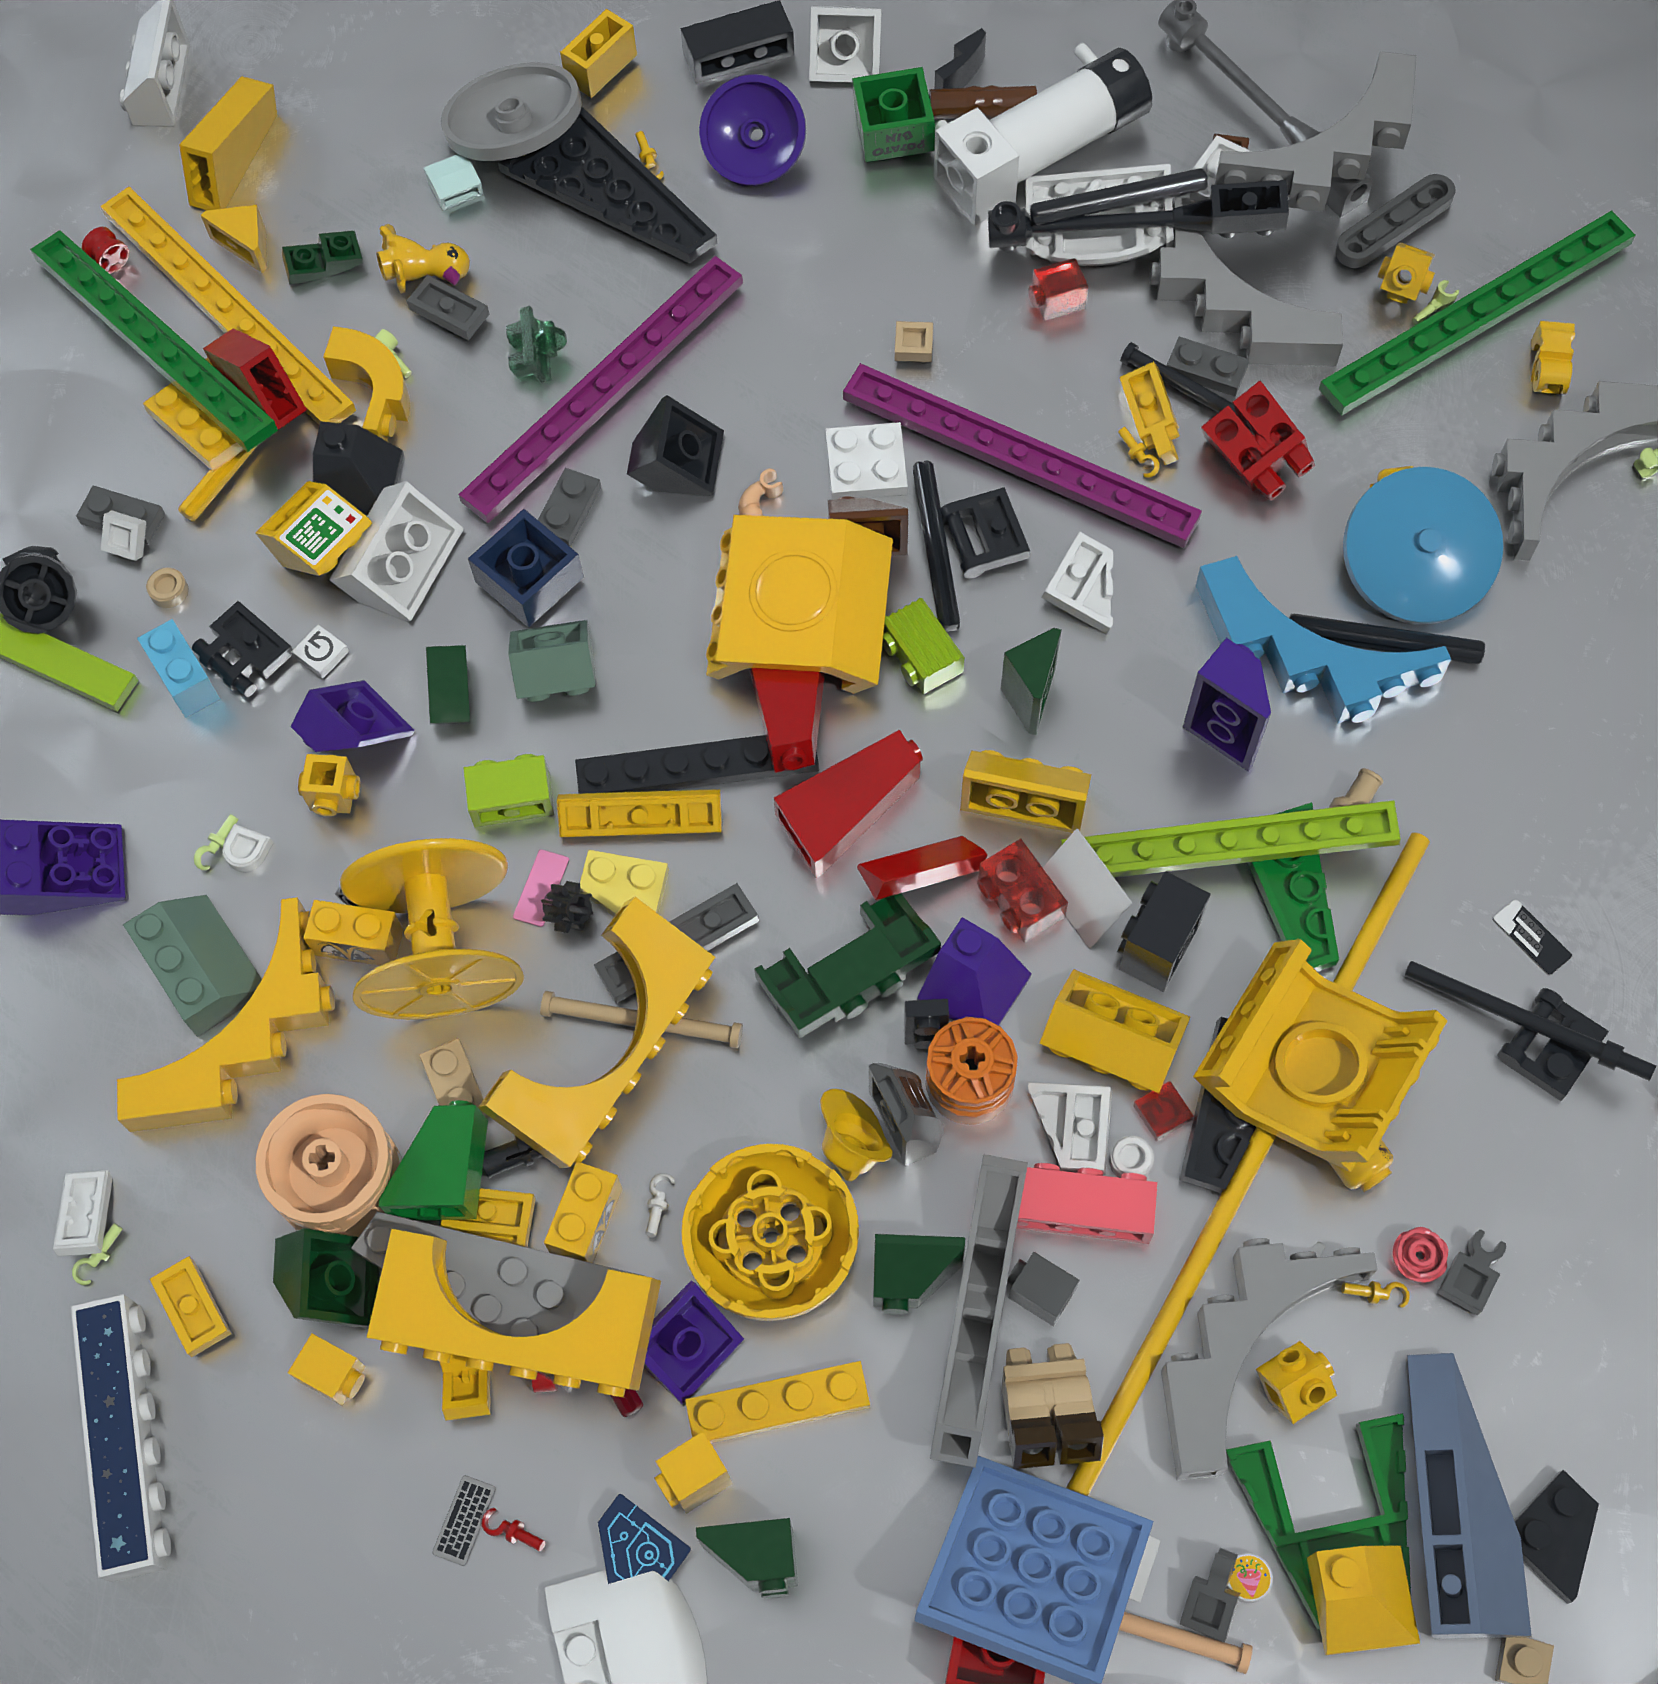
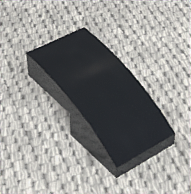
M982 28L954 45V59L935 70L934 89L964 88L974 77L985 57L986 32Z

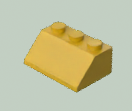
M971 750L963 774L960 810L1073 833L1076 829L1080 831L1092 774L1083 773L1082 770L1072 766L1057 768L1043 765L1042 762L1032 758H1023L1021 760L1008 758L993 750L981 752Z
M1073 969L1055 1000L1039 1044L1049 1047L1058 1056L1073 1057L1085 1062L1099 1073H1111L1126 1079L1137 1089L1152 1090L1159 1093L1184 1035L1190 1016Z

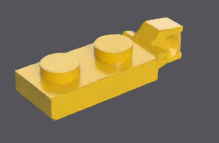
M1153 361L1121 376L1120 381L1141 440L1146 445L1148 451L1156 448L1159 458L1163 460L1164 465H1168L1179 460L1172 441L1180 437L1179 426L1159 369Z

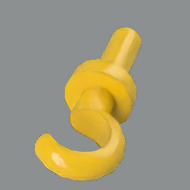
M639 131L635 134L641 149L639 158L642 163H646L645 167L649 170L656 165L654 159H656L657 153L654 148L649 147L644 132ZM661 171L656 177L661 180L664 172Z
M1126 427L1121 428L1118 433L1130 449L1128 456L1131 459L1136 458L1140 464L1147 460H1152L1154 462V469L1150 473H1143V476L1145 478L1155 476L1160 468L1158 459L1151 454L1145 455L1146 446L1143 443L1138 444Z
M1371 1281L1369 1286L1343 1282L1341 1287L1342 1293L1367 1297L1368 1302L1372 1304H1377L1380 1299L1388 1300L1391 1290L1395 1287L1399 1288L1403 1293V1300L1398 1305L1399 1307H1405L1410 1299L1407 1287L1399 1282H1391L1385 1288H1381V1284L1376 1281Z

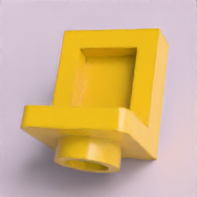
M451 1354L449 1363L440 1362L443 1372L442 1411L445 1421L490 1415V1371L466 1367L467 1357Z

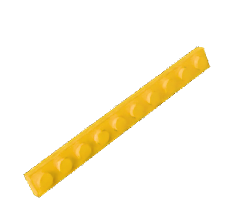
M128 186L100 206L104 215L224 333L234 328L271 346L307 408L305 412L319 425L321 421L341 423L356 412L354 403L131 187Z

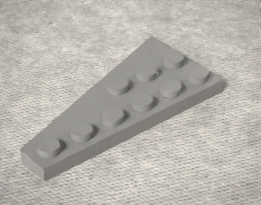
M381 1212L375 1214L351 1247L356 1254L382 1270L391 1229L446 1240L447 1275L452 1290L460 1304L482 1325L495 1332L512 1337L537 1336L552 1332L572 1322L595 1300L605 1281L608 1269L636 1274ZM539 1372L553 1382L554 1374ZM558 1385L569 1393L573 1389L572 1387Z

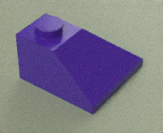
M365 680L309 690L290 726L303 739V742L315 752L363 747L410 737L415 731Z
M962 917L940 949L917 996V1000L948 999L950 1021L974 1017L987 1019L1000 1026L1031 978L1032 973L999 938Z

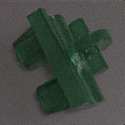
M529 305L520 309L521 320L506 326V335L513 348L523 347V351L508 356L509 368L518 379L535 375L541 383L552 380L550 358L556 357L557 351L566 346L567 335L564 330L555 327L553 321L544 322L536 319L533 316V309Z

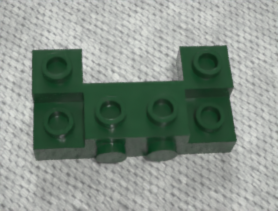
M902 893L882 898L871 906L868 901L861 904L860 915L871 930L807 968L808 974L790 948L783 951L782 960L769 968L764 969L760 965L754 969L755 978L776 1009L781 1010L799 1039L831 1019L837 1022L845 1016L847 1019L858 1016L868 1007L869 1001L879 995L887 997L895 993L902 987L907 972L939 953L941 949L940 940L932 929L918 916Z

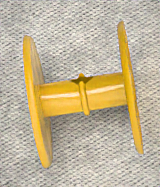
M455 838L422 839L378 849L357 859L344 870L340 878V887L343 894L351 902L365 908L395 913H408L409 925L404 930V935L406 939L411 941L413 955L390 961L371 970L357 982L353 990V1001L359 1009L375 1016L391 1019H433L488 1007L500 1002L518 990L523 983L524 974L520 965L513 959L491 951L456 949L454 932L459 929V925L456 921L452 920L450 909L486 895L503 881L507 874L508 862L501 851L488 844L473 840Z

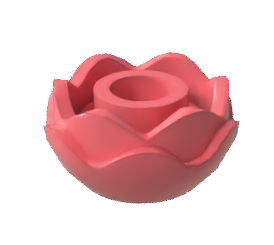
M1416 1227L1402 1232L1397 1237L1393 1246V1261L1398 1271L1407 1279L1426 1283L1439 1278L1447 1269L1448 1246L1443 1239L1430 1229ZM1416 1253H1422L1424 1258L1418 1259Z

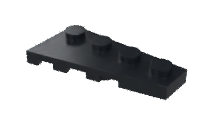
M1221 1016L1216 1021L1211 1046L1228 1018ZM1202 1085L1179 1180L1221 1193L1230 1182L1250 1143L1249 1140L1256 1126L1236 1117Z

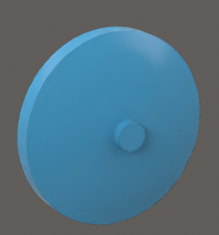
M1413 467L1384 477L1367 490L1352 509L1345 527L1343 537L1344 561L1354 587L1374 609L1389 618L1404 623L1435 624L1461 615L1476 605L1487 594L1501 566L1503 534L1493 506L1473 483L1456 473L1444 469Z

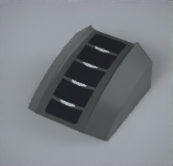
M872 1063L869 1065V1093L905 1167L936 1153L944 1133V1125L937 1119L922 1089V1082L919 1076L911 1071L883 1063Z

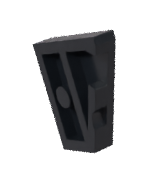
M1561 1470L1514 1521L1521 1537L1523 1561L1569 1604L1578 1595L1599 1503L1566 1471Z

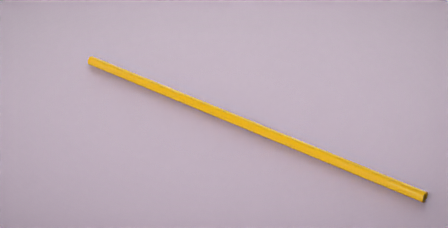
M1411 833L1333 981L1334 983L1353 991L1430 843L1429 839L1424 835ZM1256 1127L1249 1140L1250 1143L1226 1189L1222 1191L1101 1421L1104 1434L1101 1461L1079 1463L1066 1487L1067 1489L1088 1496L1272 1146L1276 1138L1275 1135L1259 1127Z

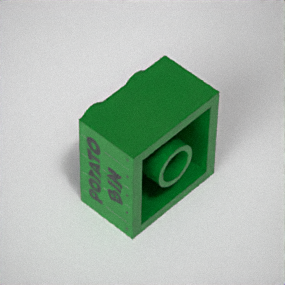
M923 67L852 78L854 109L865 162L935 151V121Z

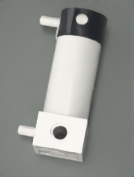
M1081 43L1075 48L1074 54L1085 65L1084 67L1078 69L1075 74L991 120H988L978 107L949 123L946 120H939L935 124L934 179L974 226L988 219V210H993L998 203L1003 201L1016 203L1017 184L1100 137L1111 134L1150 112L1152 107L1150 83L1143 67L1134 55L1128 50L1118 47L1098 58L1085 43Z

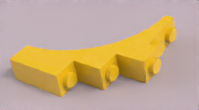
M298 897L281 899L280 925L271 961L260 984L238 1015L220 1033L187 1056L147 1073L117 1079V1119L129 1132L232 1119L231 1104H236L238 1098L237 1086L233 1078L281 1072L280 1057H285L287 1051L284 1031L329 1026L328 1011H333L335 1008L332 986H326L319 973H316L314 951L309 949V946L303 939L310 911L304 909Z

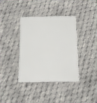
M1076 829L1037 873L1038 879L1088 948H1091L1132 904L1130 898L1079 829Z

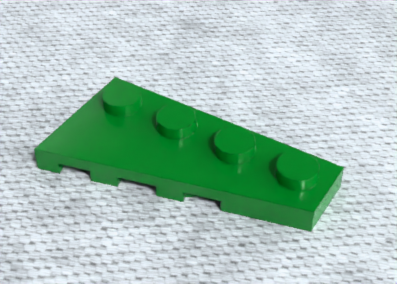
M1310 802L1276 814L1313 810V804ZM1319 854L1247 862L1281 941L1301 939L1312 949L1306 961L1316 971L1336 966L1339 961V954L1331 909L1328 908L1325 873H1322Z

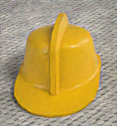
M829 1089L823 1093L820 1104L827 1128L822 1142V1151L827 1159L836 1165L846 1181L852 1182L859 1174L870 1171L877 1162H885L891 1159L893 1151L885 1138L879 1120L873 1110L862 1099L842 1089Z

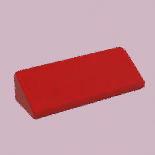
M959 836L860 863L857 869L875 900L980 871L988 854L983 848L966 837Z

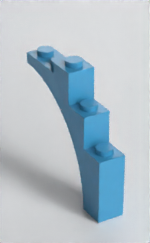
M1237 556L1200 566L1195 586L1220 645L1227 637L1236 644L1248 647L1258 659L1266 654L1283 694L1295 690L1300 693L1315 688L1320 683L1338 724L1349 720L1361 722L1370 718L1376 712L1382 696L1390 698L1412 686L1420 684L1421 687H1428L1439 682L1451 661L1445 646L1413 652H1379L1359 649L1323 638L1303 628L1273 606L1256 588Z

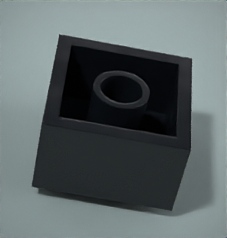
M1167 871L1164 872L1158 884L1151 881L1140 901L1142 905L1137 916H1131L1121 935L1123 940L1117 953L1123 956L1119 970L1164 992L1201 924L1211 893Z

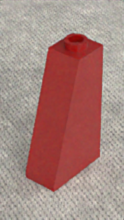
M749 668L775 773L815 765L825 673Z
M900 730L774 797L775 815L815 878L823 875L920 778V763L923 761L921 751L912 739L907 741Z

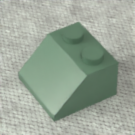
M587 620L510 632L508 655L517 699L526 698L527 701L536 702L549 698L550 694L566 692V695L570 696L581 695L588 692L589 688L596 687L595 668Z

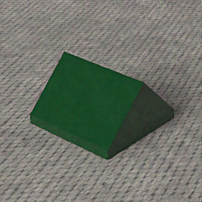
M1052 628L1004 652L1001 691L1030 734L1037 735L1057 665L1062 629Z

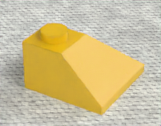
M1358 1546L1316 1551L1307 1557L1325 1655L1420 1644L1401 1546Z

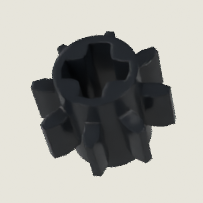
M566 881L564 886L552 884L551 891L541 900L545 914L542 919L546 922L555 923L554 931L569 933L571 928L583 930V923L593 915L590 901L592 894L580 891V883Z

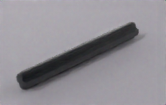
M1199 168L1037 202L1030 206V217L1034 225L1038 226L1203 191L1208 187V178L1204 169Z
M928 460L924 462L918 461L913 465V475L937 619L946 632H954L960 627V617L940 510L941 506L934 465Z
M1295 613L1289 616L1291 620L1303 628L1323 638L1345 645L1392 652L1423 651L1445 646L1451 660L1474 664L1481 663L1485 654V643L1480 640Z

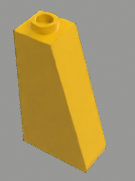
M241 76L179 144L189 206L204 210L227 208L277 117L273 84Z

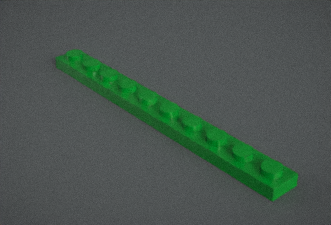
M1611 210L1323 379L1320 383L1319 391L1342 416L1632 244L1636 235Z
M61 230L30 249L38 263L247 452L278 431L275 421Z

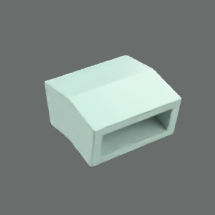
M457 154L424 167L428 184L442 211L483 195L482 183L469 158Z

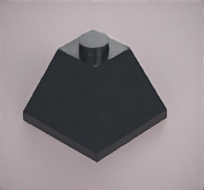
M666 395L658 403L632 442L627 475L656 492L709 497L714 493L724 430Z
M321 421L313 450V482L328 485L364 515L368 516L382 490L385 487L397 484L404 455L403 450L359 425Z

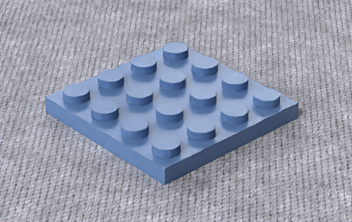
M978 1456L976 1468L973 1467L916 1610L914 1621L1074 1684H1102L1154 1521Z

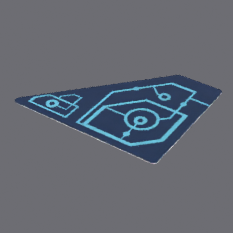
M622 1494L617 1495L598 1521L608 1584L650 1571L657 1572L669 1582L691 1551V1548Z

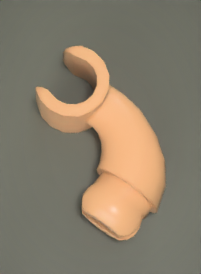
M774 469L764 470L760 475V480L750 485L743 492L738 505L739 515L763 516L759 503L760 497L764 494L766 497L774 499L782 494V482L768 485V483L774 482L777 478Z

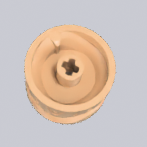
M320 1094L292 1103L273 1118L260 1139L255 1160L256 1175L264 1196L296 1231L307 1228L359 1237L377 1212L385 1213L379 1207V1198L402 1158L389 1134L384 1130L377 1117L366 1106L355 1099L343 1095Z

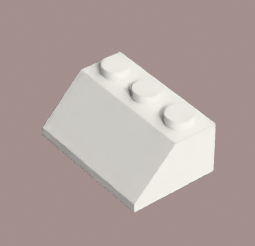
M158 0L139 19L137 34L132 35L133 53L131 61H128L126 64L127 82L125 89L121 90L120 102L122 109L127 111L133 126H175L190 42L173 0Z
M406 481L385 487L367 516L372 524L361 534L356 544L347 549L332 574L330 581L357 602L408 622L414 617L464 528Z

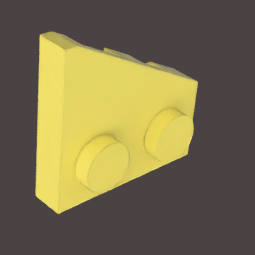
M588 850L580 880V891L591 893L590 900L595 904H601L613 917L624 902L634 896L656 913H659L669 872L668 863Z

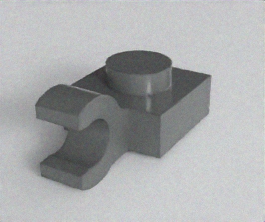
M1220 1548L1219 1552L1215 1555L1208 1580L1195 1576L1180 1625L1225 1642L1241 1594L1227 1588L1238 1554Z

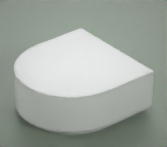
M234 824L223 844V855L234 870L239 872L253 871L264 862L273 845V841L268 836Z

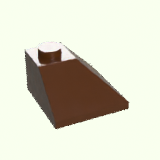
M851 496L828 500V519L849 520L892 538L891 556L908 555V508L870 498H855Z

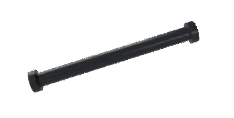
M1130 342L1125 348L1120 362L1128 366L1131 363L1140 368L1154 361L1163 382L1218 413L1228 405L1235 412L1232 402L1139 351V346L1135 343Z

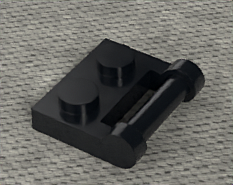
M1005 487L954 501L941 507L943 523L949 526L962 559L960 567L965 578H976L987 570L1029 559L1030 548ZM972 515L986 553L976 555L963 523V517Z
M1541 989L1534 1000L1536 1005L1531 1012L1547 1019L1551 1015L1559 1020L1561 1025L1602 1042L1609 1032L1565 1003L1563 998L1551 989ZM1521 1026L1512 1041L1504 1043L1497 1054L1498 1058L1505 1065L1562 1101L1592 1056L1549 1039L1536 1060L1533 1061L1527 1057L1525 1052L1538 1033Z

